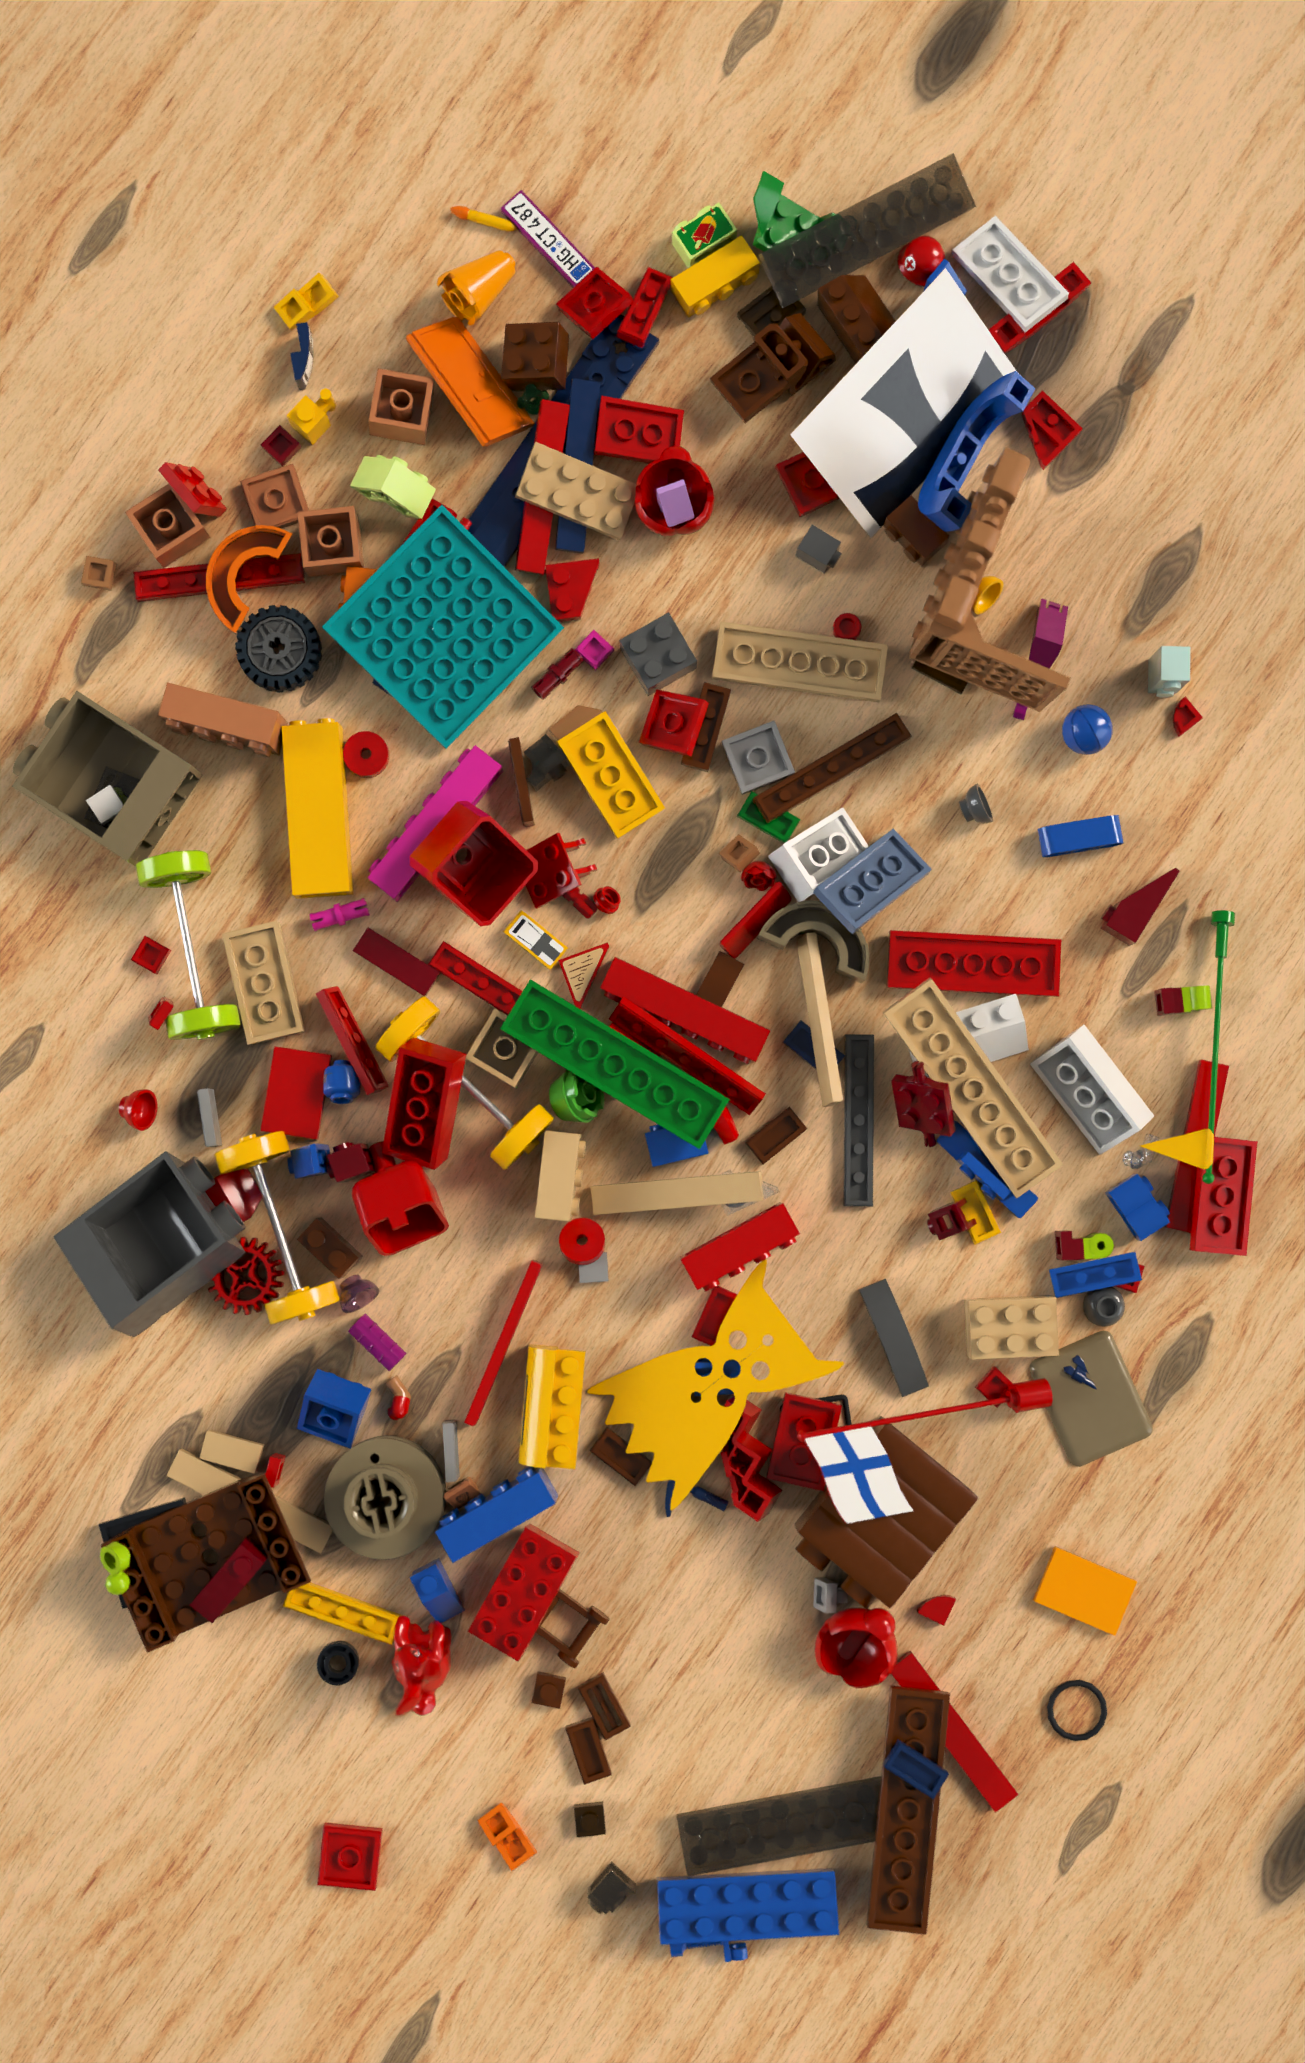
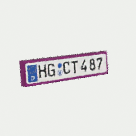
M522 190L501 207L502 214L516 225L520 233L573 288L595 269L586 257Z

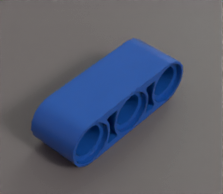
M1119 815L1049 825L1038 829L1042 857L1044 858L1124 844Z

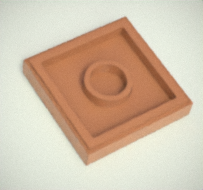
M293 463L240 481L255 526L267 525L282 529L299 523L298 512L309 511Z

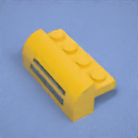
M528 1345L519 1443V1464L537 1468L576 1469L586 1351L558 1349L557 1346Z

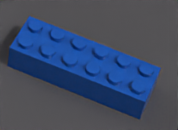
M832 1868L657 1877L659 1940L661 1945L839 1935L835 1871Z

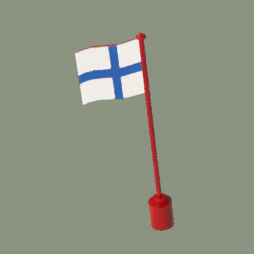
M1045 1378L1010 1384L1005 1397L807 1433L801 1430L798 1432L797 1438L800 1442L806 1443L816 1460L831 1501L838 1514L845 1523H852L914 1511L902 1494L888 1455L872 1427L1007 1403L1009 1408L1019 1413L1050 1407L1053 1395L1049 1382Z

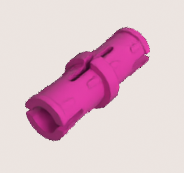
M365 898L344 905L337 903L333 905L334 908L309 914L311 921L323 919L322 921L312 923L314 931L335 924L342 926L346 924V921L370 915L368 908L356 910L357 908L367 906Z

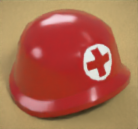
M920 236L903 246L898 254L897 263L900 272L908 281L917 286L925 287L927 279L945 259V254L940 243L935 238Z

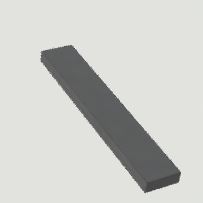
M845 1034L843 1206H873L874 1035Z

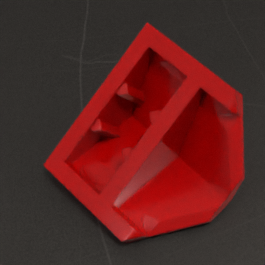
M244 1168L215 1177L216 1184L205 1191L215 1207L221 1202L226 1201L237 1212L243 1222L250 1219L263 1199L260 1188L250 1170Z

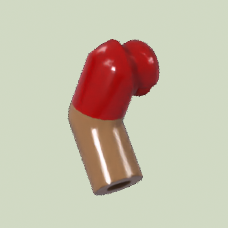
M396 1375L385 1383L394 1396L391 1407L387 1410V1414L392 1420L404 1418L408 1413L411 1401L410 1393Z

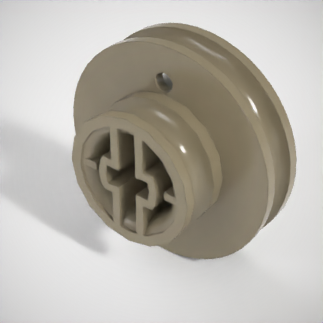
M391 1435L366 1439L343 1454L333 1466L328 1476L324 1492V1507L327 1520L338 1539L357 1554L381 1560L405 1556L424 1544L439 1525L446 1505V1500L443 1497L446 1492L445 1480L436 1460L419 1444L403 1437ZM377 1454L380 1458L379 1462L373 1463L371 1455ZM366 1487L367 1494L360 1499L362 1489ZM380 1492H382V1497L390 1496L392 1500L386 1507L384 1501L377 1502L375 1499Z

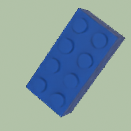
M528 1466L518 1472V1476H516L514 1481L509 1482L508 1479H505L492 1487L493 1490L490 1491L491 1494L484 1497L481 1493L470 1499L462 1511L459 1512L455 1508L442 1516L443 1519L439 1521L440 1525L435 1533L452 1563L556 1504L558 1493L544 1468Z

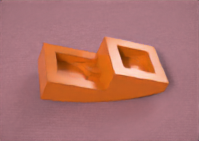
M500 1803L477 1820L493 1846L496 1845L511 1871H514L538 1853L503 1803Z

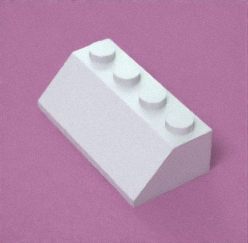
M1016 994L956 1012L990 1062L1029 1050L1025 1020ZM909 1050L912 1062L917 1061Z
M1085 1025L1064 1037L1030 1063L1099 1155L1140 1131L1154 1117L1153 1113Z

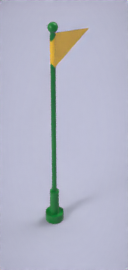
M1226 910L1213 911L1211 916V925L1217 926L1215 958H1218L1208 1129L1140 1145V1147L1201 1169H1206V1173L1202 1177L1206 1184H1211L1214 1181L1212 1164L1224 959L1227 958L1228 928L1235 925V913Z

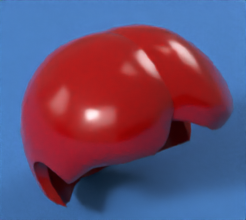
M681 446L666 448L658 460L649 463L639 474L636 482L635 509L643 524L654 533L664 537L677 534L689 535L703 528L710 519L714 508L712 484L704 469L692 461L690 453ZM684 479L694 518L668 527L663 512L661 513L657 503L656 489Z
M847 1608L832 1615L819 1630L815 1641V1657L820 1669L827 1674L841 1676L847 1685L857 1689L881 1684L892 1673L897 1660V1641L894 1634L896 1627L892 1614L883 1608Z

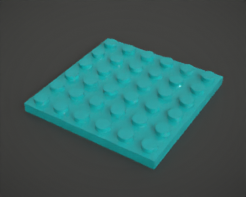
M443 505L322 626L445 749L454 742L564 628Z

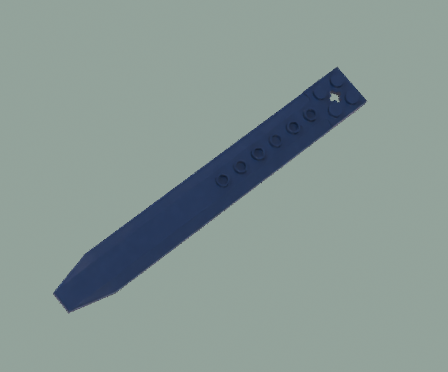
M620 314L590 341L583 351L581 358L567 376L565 390H558L551 401L569 405L572 378L600 382L599 402L601 396L621 399L659 345V339L649 333L643 348L617 338V332L625 317ZM625 343V348L628 351L626 353L621 351L619 354H616V347L614 345ZM538 420L468 519L472 522L468 531L504 567L510 561L519 545L525 501L516 498L515 495L534 445ZM375 679L373 680V685L390 695Z

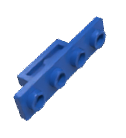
M954 1121L956 1130L952 1136L940 1135L936 1142L962 1165L959 1169L969 1179L973 1180V1178H976L983 1185L980 1189L992 1200L997 1198L1017 1218H1022L1038 1201V1197L1029 1189L1016 1199L968 1131L957 1121Z

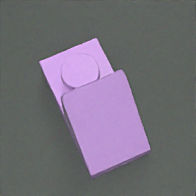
M684 479L656 489L657 503L661 513L663 512L668 527L694 518Z

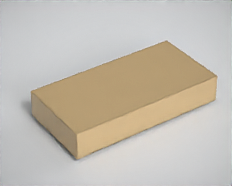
M209 1429L206 1432L199 1459L255 1474L257 1473L264 1444Z

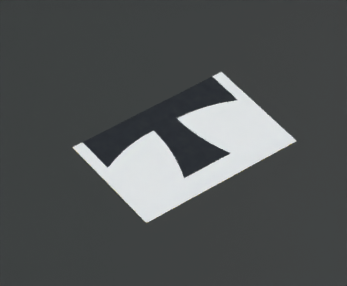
M945 268L790 435L869 537L872 538L884 525L886 517L909 498L925 481L951 431L969 405L993 382L1016 370Z

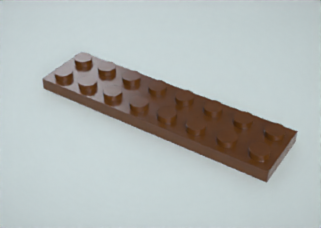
M890 1685L883 1762L899 1739L943 1768L950 1701L949 1692ZM883 1765L867 1928L927 1935L941 1789L933 1800L884 1768Z

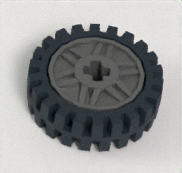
M271 605L266 610L264 608L258 609L259 613L249 615L248 622L244 621L241 625V632L238 631L237 633L238 642H235V649L241 668L250 680L272 692V690H275L276 692L284 693V690L294 691L297 686L301 688L305 685L304 682L306 680L310 681L314 677L313 673L318 671L319 661L322 659V643L316 628L303 613L301 614L294 608L289 609L284 605H280V607ZM279 644H282L284 650H279V654H276L273 650L274 647L278 648Z

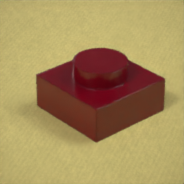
M281 425L261 444L262 449L282 467L302 448L301 444Z

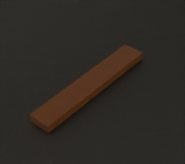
M895 713L755 796L753 802L768 824L908 741L912 735L898 713Z

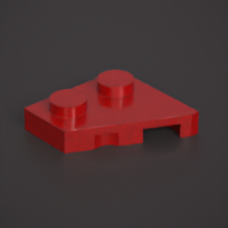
M599 558L545 565L551 614L558 622L581 619L596 572L600 566Z

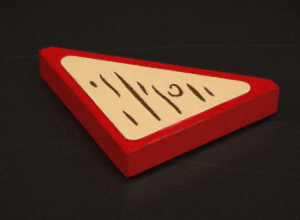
M608 942L558 960L573 1002L579 1009H581L609 949Z

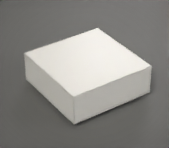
M111 785L86 800L103 826L112 821L124 805Z

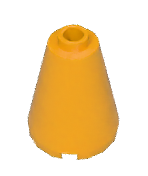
M498 250L439 276L437 281L438 287L442 285L445 291L441 295L442 299L455 317H459L461 321L467 319L469 321L467 325L475 324L515 275L514 267L516 264L509 253Z

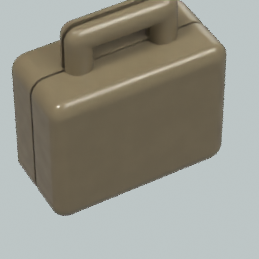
M1105 1330L1099 1331L1060 1348L1059 1356H1042L1030 1364V1373L1033 1380L1045 1378L1050 1384L1053 1401L1052 1405L1046 1407L1072 1465L1081 1467L1151 1435L1153 1431L1152 1423L1110 1332ZM1078 1355L1084 1361L1088 1373L1086 1372V1377L1094 1383L1096 1389L1083 1382L1080 1384L1065 1373L1064 1367L1071 1366L1074 1369L1077 1367L1072 1358Z

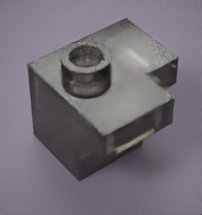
M546 734L524 751L525 757L532 765V772L527 779L536 792L551 779L555 782L567 772L566 767L569 764L566 755Z

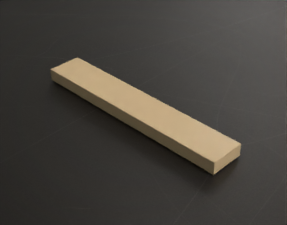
M816 932L806 933L796 941L822 1106L828 1107L842 1102L843 1097Z
M761 1171L591 1186L593 1215L764 1200Z
M182 1448L178 1451L166 1475L203 1495L242 1479L206 1460L199 1459L198 1456ZM275 1496L293 1539L321 1554L333 1532L329 1522Z

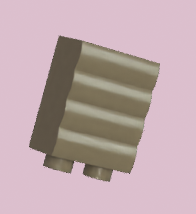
M76 691L70 701L64 697L60 698L53 704L46 716L45 726L50 728V731L38 748L34 745L27 746L17 757L13 766V773L19 777L12 787L136 866L139 861L148 858L203 775L191 764L80 692ZM109 785L113 789L116 786H120L129 797L116 817L103 826L86 800Z

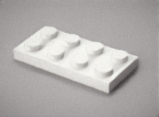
M996 216L952 249V256L1006 314L1011 315L1024 332H1027L1068 299L1069 292Z

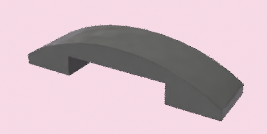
M883 1279L859 1289L891 1366V1371L901 1396L904 1397L929 1387L915 1346L887 1280Z

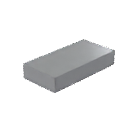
M214 1089L198 1090L197 1095L205 1146H222Z
M445 1420L442 1423L446 1482H456L460 1477L457 1421Z

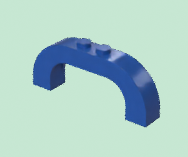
M1017 371L1006 374L993 382L969 405L951 431L923 483L918 498V508L922 514L943 531L961 529L972 505L959 493L962 484L990 434L1004 420L1023 412L1035 390Z

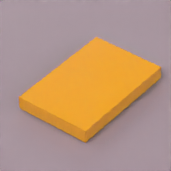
M1054 1546L1033 1600L1116 1636L1137 1581Z

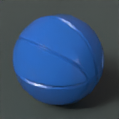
M1090 704L1080 705L1072 709L1066 715L1062 725V735L1066 745L1074 752L1082 755H1091L1103 750L1110 742L1113 733L1112 722L1107 712L1096 705Z

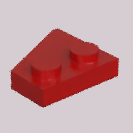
M1043 390L1021 413L1040 467L1043 470L1083 429Z

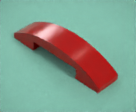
M1072 262L1054 277L1069 292L1068 299L1027 332L1022 330L1010 314H1007L989 329V332L1004 354L1039 331L1091 285V281L1075 262Z

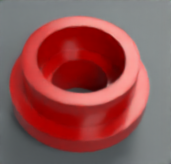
M609 886L599 888L593 895L595 905L600 911L606 914H613L618 910L621 898L614 888Z

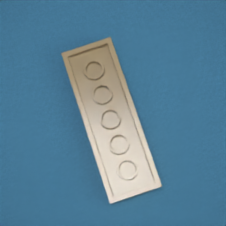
M720 621L712 679L880 703L888 645Z

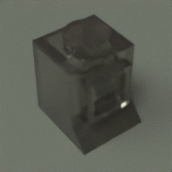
M611 1861L588 1887V1903L599 1914L602 1912L607 1914L609 1911L613 1913L626 1898V1894L636 1893V1883Z

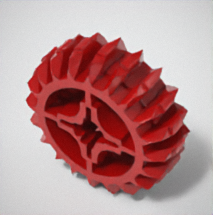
M240 1237L239 1243L245 1252L254 1255L243 1266L233 1263L226 1268V1271L233 1278L231 1291L228 1290L225 1284L224 1270L210 1280L214 1281L215 1286L209 1287L208 1291H218L219 1294L214 1298L215 1302L225 1299L222 1306L224 1310L229 1309L234 1304L233 1314H239L243 1306L244 1314L250 1315L252 1306L258 1313L262 1311L261 1302L264 1305L271 1302L268 1296L273 1298L279 1297L280 1294L273 1288L284 1286V1282L276 1280V1277L285 1275V1271H276L275 1266L281 1265L283 1261L282 1259L272 1260V1257L277 1254L275 1249L268 1253L265 1252L269 1245L267 1242H263L257 1248L258 1238H252L248 1246L247 1238ZM260 1260H262L267 1270L266 1283L258 1274V1267L261 1264ZM249 1268L248 1276L252 1282L247 1280L241 1284L243 1275L238 1270L246 1271ZM247 1286L262 1291L254 1299L238 1298L240 1292H243Z

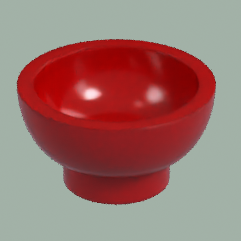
M141 1089L134 1091L129 1096L123 1097L120 1101V1116L125 1119L129 1126L136 1130H147L156 1118L158 1104L156 1096L151 1090Z

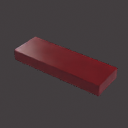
M369 927L353 949V952L423 996L428 994L441 974Z

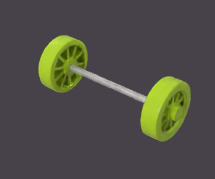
M199 850L172 851L139 861L136 864V871L141 887H173L196 1007L195 1009L167 1016L165 1023L168 1038L171 1040L191 1038L204 1040L215 1037L214 1034L238 1028L241 1024L236 1005L222 1004L204 1007L181 888L182 884L199 881L211 874L208 854Z

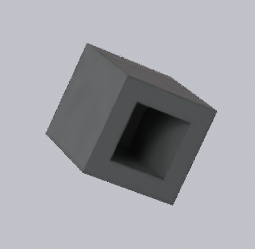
M811 525L797 548L796 557L825 573L829 566L834 568L842 553L839 552L841 542Z

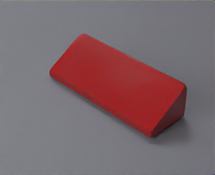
M780 881L776 882L720 941V947L730 957L736 959L759 935L769 918L791 902L790 894Z

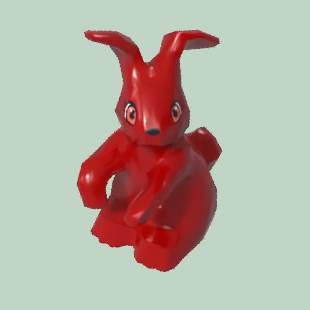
M402 1615L397 1618L393 1632L395 1656L392 1660V1666L396 1680L405 1688L403 1698L395 1712L397 1716H402L409 1711L419 1716H425L431 1713L436 1706L435 1692L443 1685L451 1668L450 1647L452 1637L450 1629L444 1627L438 1620L432 1621L428 1626L429 1630L424 1632L418 1624L410 1623L409 1617Z

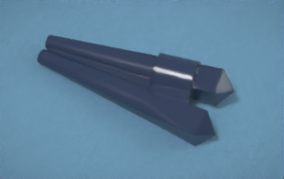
M1078 1355L1072 1358L1077 1367L1074 1369L1071 1366L1064 1367L1065 1373L1080 1384L1083 1382L1096 1389L1094 1383L1086 1377V1372L1088 1373L1084 1361Z

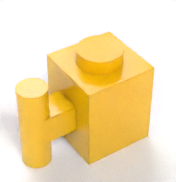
M326 388L321 390V397L316 403L305 395L286 415L292 428L312 446L331 426L326 413L336 409L332 393Z

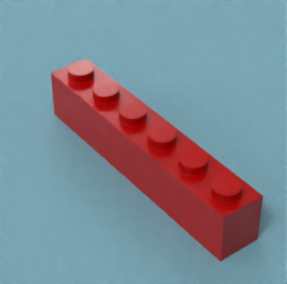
M614 957L600 987L606 991L605 997L618 1003L621 998L625 997L644 1011L656 1014V1019L668 1027H671L673 1023L683 1027L681 1033L696 1040L700 1035L708 1039L707 1045L723 1052L725 1047L734 1051L733 1057L746 1064H749L750 1060L757 1061L771 1031L617 957Z

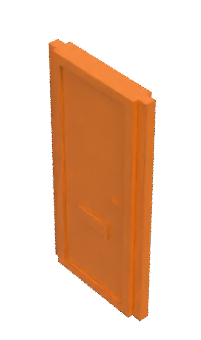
M459 317L448 318L415 330L406 336L405 339L483 447L526 431L534 425L531 417L510 388L503 382L500 374Z

